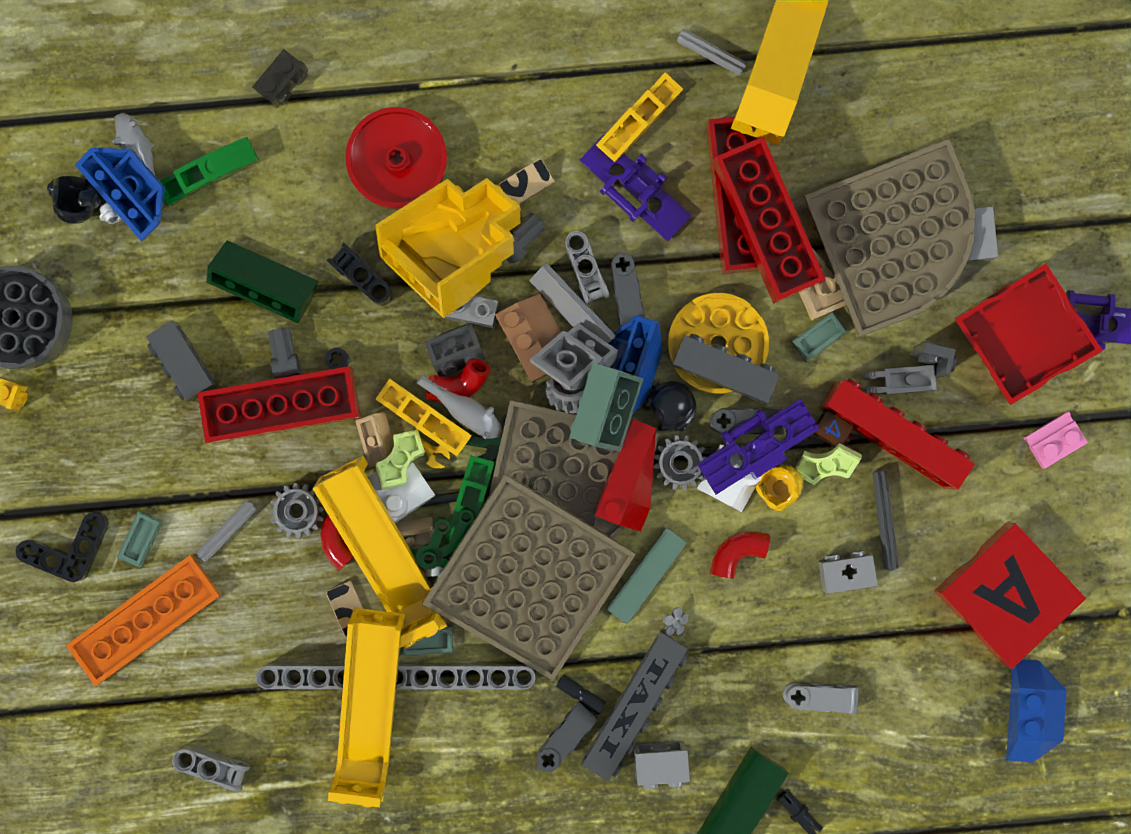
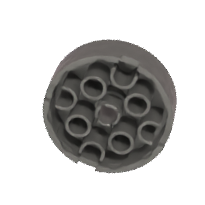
M0 267V367L29 370L43 366L53 360L63 350L69 339L73 321L70 302L62 288L48 276L25 267ZM18 313L20 319L14 324V316Z

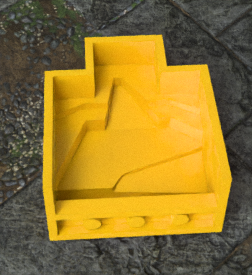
M488 178L466 192H463L460 186H455L449 179H446L375 225L380 258L435 311L445 318L467 303L490 283V273L502 266V262L514 254V238L510 230L520 224L521 208L516 200L510 199L499 185L493 184Z

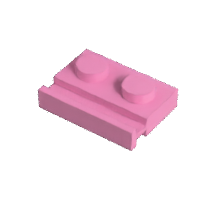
M1069 411L1064 412L1023 437L1042 469L1047 468L1088 443L1076 422L1071 418Z

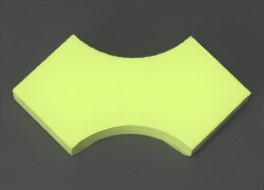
M418 429L394 434L392 452L386 459L375 464L381 490L406 485L408 466L416 458L425 454Z
M839 443L833 450L822 454L804 451L794 468L801 473L803 480L815 485L820 479L827 476L837 475L849 478L860 462L862 454Z

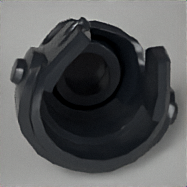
M61 176L53 179L47 185L49 196L53 199L54 213L60 220L66 223L79 224L91 218L95 208H98L103 202V197L85 178Z
M677 381L653 385L650 391L651 396L644 403L642 409L645 411L650 406L652 407L654 414L663 424L658 426V431L674 429L675 431L680 430L682 432L687 429V425L696 413V400L690 389Z

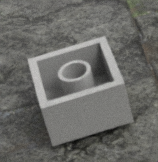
M684 741L635 744L633 752L635 776L638 786H643V789L658 788V784H668L669 787L684 786V782H690L688 750Z

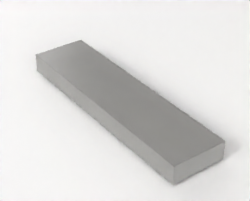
M547 263L529 280L573 327L579 323L608 344L615 338L616 335Z

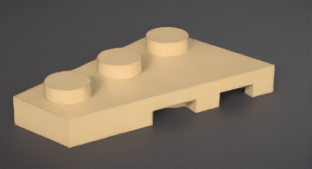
M814 249V254L826 280L817 286L799 293L811 320L846 306L835 276L825 266L826 263Z

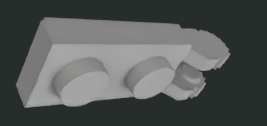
M935 365L891 368L863 373V379L871 380L883 377L884 387L874 386L864 389L866 394L871 392L887 395L937 390Z

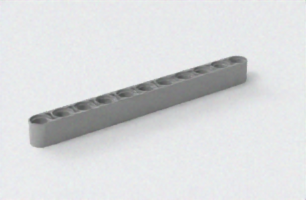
M268 663L258 670L256 682L263 689H343V680L340 677V672L344 670L345 663ZM398 663V670L402 672L404 678L403 681L396 683V689L524 690L532 687L535 682L536 672L524 663ZM266 670L274 672V682L266 680L264 676ZM291 670H297L301 674L300 682L291 680L289 675ZM316 670H322L326 673L327 678L325 682H319L315 678ZM418 670H425L429 674L427 682H420L416 678ZM476 670L480 674V680L477 682L469 681L466 675L467 672ZM495 670H501L505 673L506 679L503 682L493 680L492 673ZM527 670L532 678L528 682H521L517 678L519 671ZM442 671H452L455 679L452 682H445L441 677Z

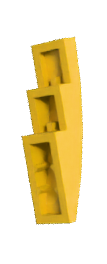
M665 72L632 108L630 107L596 146L611 160L616 162L664 113L684 89Z
M391 379L388 380L375 399L456 456L460 454L472 436Z

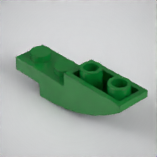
M248 137L212 151L173 171V174L162 179L160 182L165 187L164 200L167 206H172L212 183H218L259 161Z
M470 455L445 544L450 541L459 520V511L462 508H471L474 512V520L479 514L495 462ZM466 512L463 513L461 517L463 519H469L471 515ZM472 523L468 524L463 537L465 536L466 532L468 531Z

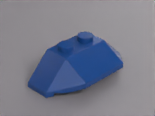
M91 147L75 164L140 241H144L160 224L165 187L132 149Z
M637 315L614 332L616 336L609 343L618 350L616 362L610 368L644 378L633 413L647 400L663 353L659 322Z
M1022 659L1012 669L1007 761L1033 763L1063 742L1067 690L1039 660Z

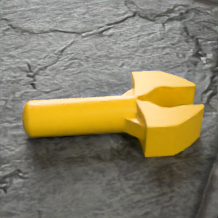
M421 438L424 451L428 455V462L426 464L432 468H444V465L436 461L434 453H442L451 460L450 451L441 445L433 447Z

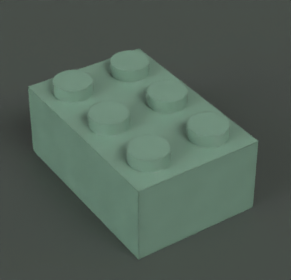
M592 363V367L587 374L584 392L579 399L576 418L571 425L569 438L595 447L621 452L644 378Z

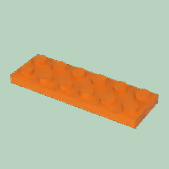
M189 555L69 642L66 647L96 687L211 604L221 594L195 557Z

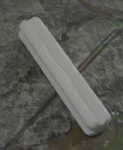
M685 29L680 32L677 38L679 44L737 75H741L746 67L745 61Z
M245 501L197 551L198 557L203 561H208L257 511V507L251 501Z

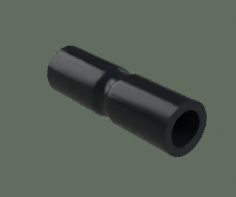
M565 674L561 676L555 686L573 699H577L582 705L596 714H599L606 704V701L591 691L584 689L582 685Z

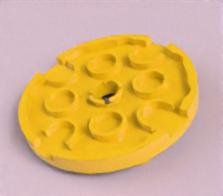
M710 293L697 297L679 311L671 324L668 334V354L671 363H673L682 338L684 336L689 337L690 334L705 339L703 343L712 346L711 341L714 337H721L725 341V347L728 349L727 353L733 356H737V353L748 356L752 359L750 363L755 365L765 364L767 360L769 335L765 322L750 303L735 295ZM674 367L677 374L688 385L699 391L711 394L734 392Z

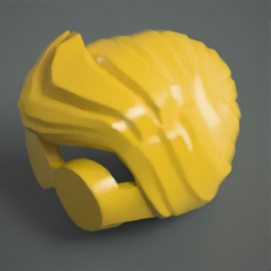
M777 465L762 475L755 488L769 508L774 511H782L797 501L803 490L804 480L801 473L792 466Z

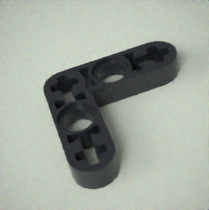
M100 512L87 514L82 520L69 554L36 540H25L16 547V556L23 563L69 582L82 581L89 574L109 524L108 518ZM98 518V523L101 526L95 528L92 532V535L97 536L96 539L92 536L84 535L85 532L90 533L93 529V524L90 523V520ZM83 540H88L92 545V549L88 554H83L80 551L79 545ZM32 546L31 550L33 552L42 554L40 557L36 555L26 557L27 552L24 551V548ZM51 553L55 554L59 560L55 568L49 567L46 562L48 555ZM74 557L87 559L86 562L81 561L79 563L78 570L81 571V574L73 576L74 572L70 569L79 562V559Z

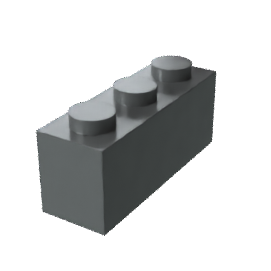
M171 320L146 336L150 342L147 344L149 350L162 361V371L168 378L172 377L177 385L174 389L182 400L185 399L186 401L193 402L198 399L197 392L212 390L218 386L178 322Z

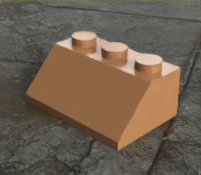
M537 294L495 314L531 383L547 376V374L530 362V358L561 333L541 294Z

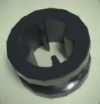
M332 348L325 356L326 364L331 369L347 367L349 364V355L341 348ZM334 353L338 355L342 353L344 356L341 359L342 364L340 366L336 363L333 365L331 362L334 360Z

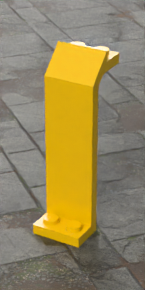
M829 0L775 1L731 129L756 138L764 136L766 142L780 145L797 104Z
M364 455L319 477L313 490L386 611L406 614L400 640V648L403 647L405 649L425 637L433 636L439 630L447 627L445 617L422 604L432 585L422 568L418 565L415 556L364 471L368 462Z
M354 608L347 629L337 765L329 789L328 801L379 808L381 801L383 802L390 760L400 640L406 614Z

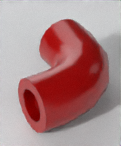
M472 358L467 361L463 371L457 376L442 377L432 374L428 379L452 393L470 397L483 386L491 373V369L483 360ZM425 390L426 399L441 402L437 396Z
M327 515L323 521L320 533L322 550L330 563L340 571L354 556L331 518Z
M742 531L729 536L717 548L712 560L710 574L734 579L737 565L742 558L753 556L765 559L769 549L770 534L757 531Z

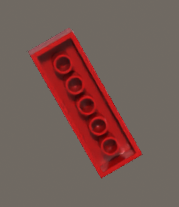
M735 117L709 119L706 125L722 275L759 271L713 165L716 156L758 139L731 129Z
M764 136L716 156L713 161L714 168L773 304L826 280Z
M349 366L197 392L205 443L211 444L361 418L354 370Z
M848 378L847 381L843 379L834 382L818 408L823 411L829 410L854 426L852 430L944 489L959 490L975 463L969 460V454L958 448L953 450L947 446L949 442L937 434L934 437L925 432L927 428L915 420L911 423L904 418L905 413L893 406L891 408L886 407L882 404V398L871 392L869 395L860 390L862 386L856 381Z

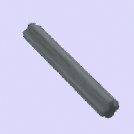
M886 470L874 471L872 476L883 564L886 570H895L899 568L888 476Z

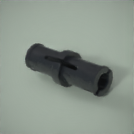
M788 788L782 791L788 801L780 794L776 800L791 814L790 818L794 822H798L808 834H817L811 828V825L820 833L823 826L808 812L809 808L805 804L802 805Z

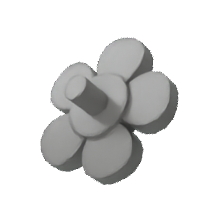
M674 608L672 615L667 614L663 619L664 624L667 625L664 632L669 636L674 633L677 635L682 634L684 631L683 625L688 622V615L683 613L682 609Z

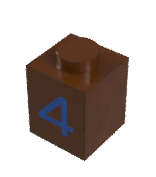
M826 410L823 411L816 422L819 430L813 433L835 448L839 443L846 446L853 436L851 430L854 426Z

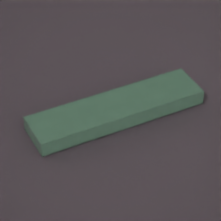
M665 528L606 609L628 624L687 542L668 528Z

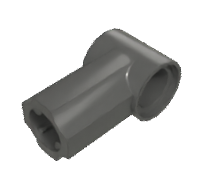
M529 213L520 221L518 226L510 230L514 238V254L506 259L509 263L520 261L527 253L526 247L545 230L542 221L534 214Z
M288 327L268 331L273 357L271 358V368L274 378L301 375V364L294 350L291 329Z

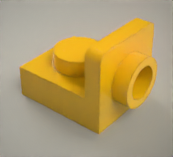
M0 378V405L10 410L20 411V408L26 403V390L28 387Z

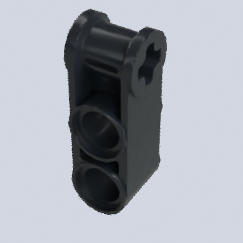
M343 242L342 248L332 259L328 258L327 262L340 274L346 276L375 304L384 306L390 303L393 298L390 286ZM361 270H366L368 278L364 282H357L356 274ZM379 287L386 288L387 293L383 299H376L374 296L375 290Z

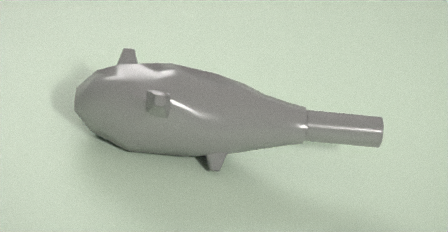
M125 113L116 115V138L112 140V143L119 145L121 149H132L155 175L154 159L151 149L155 146L154 143L149 142V139L135 118Z
M424 375L420 376L417 384L437 396L450 414L458 421L457 425L460 428L464 427L481 435L484 439L501 437L504 428L494 415L493 407L486 408L469 397L457 395L440 387Z

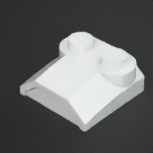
M720 444L716 451L724 447V445ZM734 453L731 456L730 463L733 467L738 468L743 464L738 453ZM750 473L717 495H715L704 477L697 489L742 512L762 476L755 480Z
M413 461L406 471V485L381 490L377 473L374 472L369 477L371 484L394 523L436 496Z

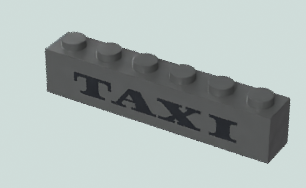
M659 631L582 759V766L606 781H609L611 776L616 777L623 766L620 763L625 754L630 755L635 747L636 742L634 738L637 733H643L649 723L647 719L651 710L656 711L662 701L660 695L664 688L669 689L676 677L673 673L678 666L682 667L686 662L689 654L686 653L688 648L685 645Z

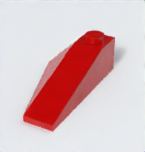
M632 418L621 452L617 454L595 507V516L641 532L651 508L656 439L655 427Z

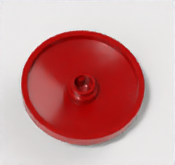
M389 107L369 114L355 127L346 147V168L353 185L367 200L384 208L401 209L443 181L447 169V149L440 131L425 115L409 108Z

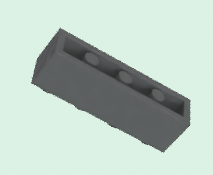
M694 334L682 338L671 366L760 403H769L780 374L774 372V367L761 363L760 366L750 363L752 359L743 354L737 353V356H733L727 353L728 349L715 343L713 347L704 344L705 339Z

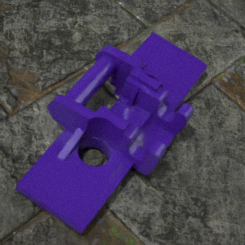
M603 134L584 154L580 162L605 184L600 193L602 195L606 194L630 216V221L635 222L640 216L668 242L688 221L691 215L661 188L666 182L667 177L663 173L658 176L645 164L647 161L645 156L641 154L634 163L623 154L614 162L599 149L596 144L605 136ZM614 165H620L623 167L624 173L612 176L610 168ZM620 184L642 205L636 209L614 186ZM648 200H659L661 203L660 210L651 212L647 208Z
M1067 290V298L1073 307L1075 304L1103 306L1100 315H1088L1077 312L1102 350L1106 348V344L1102 342L1131 344V309L1115 307L1116 298L1114 294L1098 296L1077 294L1073 290ZM1112 318L1115 322V328L1113 331L1108 332V321Z
M798 399L768 419L763 411L759 409L755 412L756 415L729 432L724 431L721 433L726 445L697 463L715 495L750 473L756 480L767 471L786 461L787 458L783 453L784 451L819 430L802 399ZM759 424L764 428L759 437L746 445L739 447L734 441ZM779 425L783 426L787 432L786 437L780 441L773 435L775 427ZM734 453H738L743 462L738 468L733 467L730 463V458Z

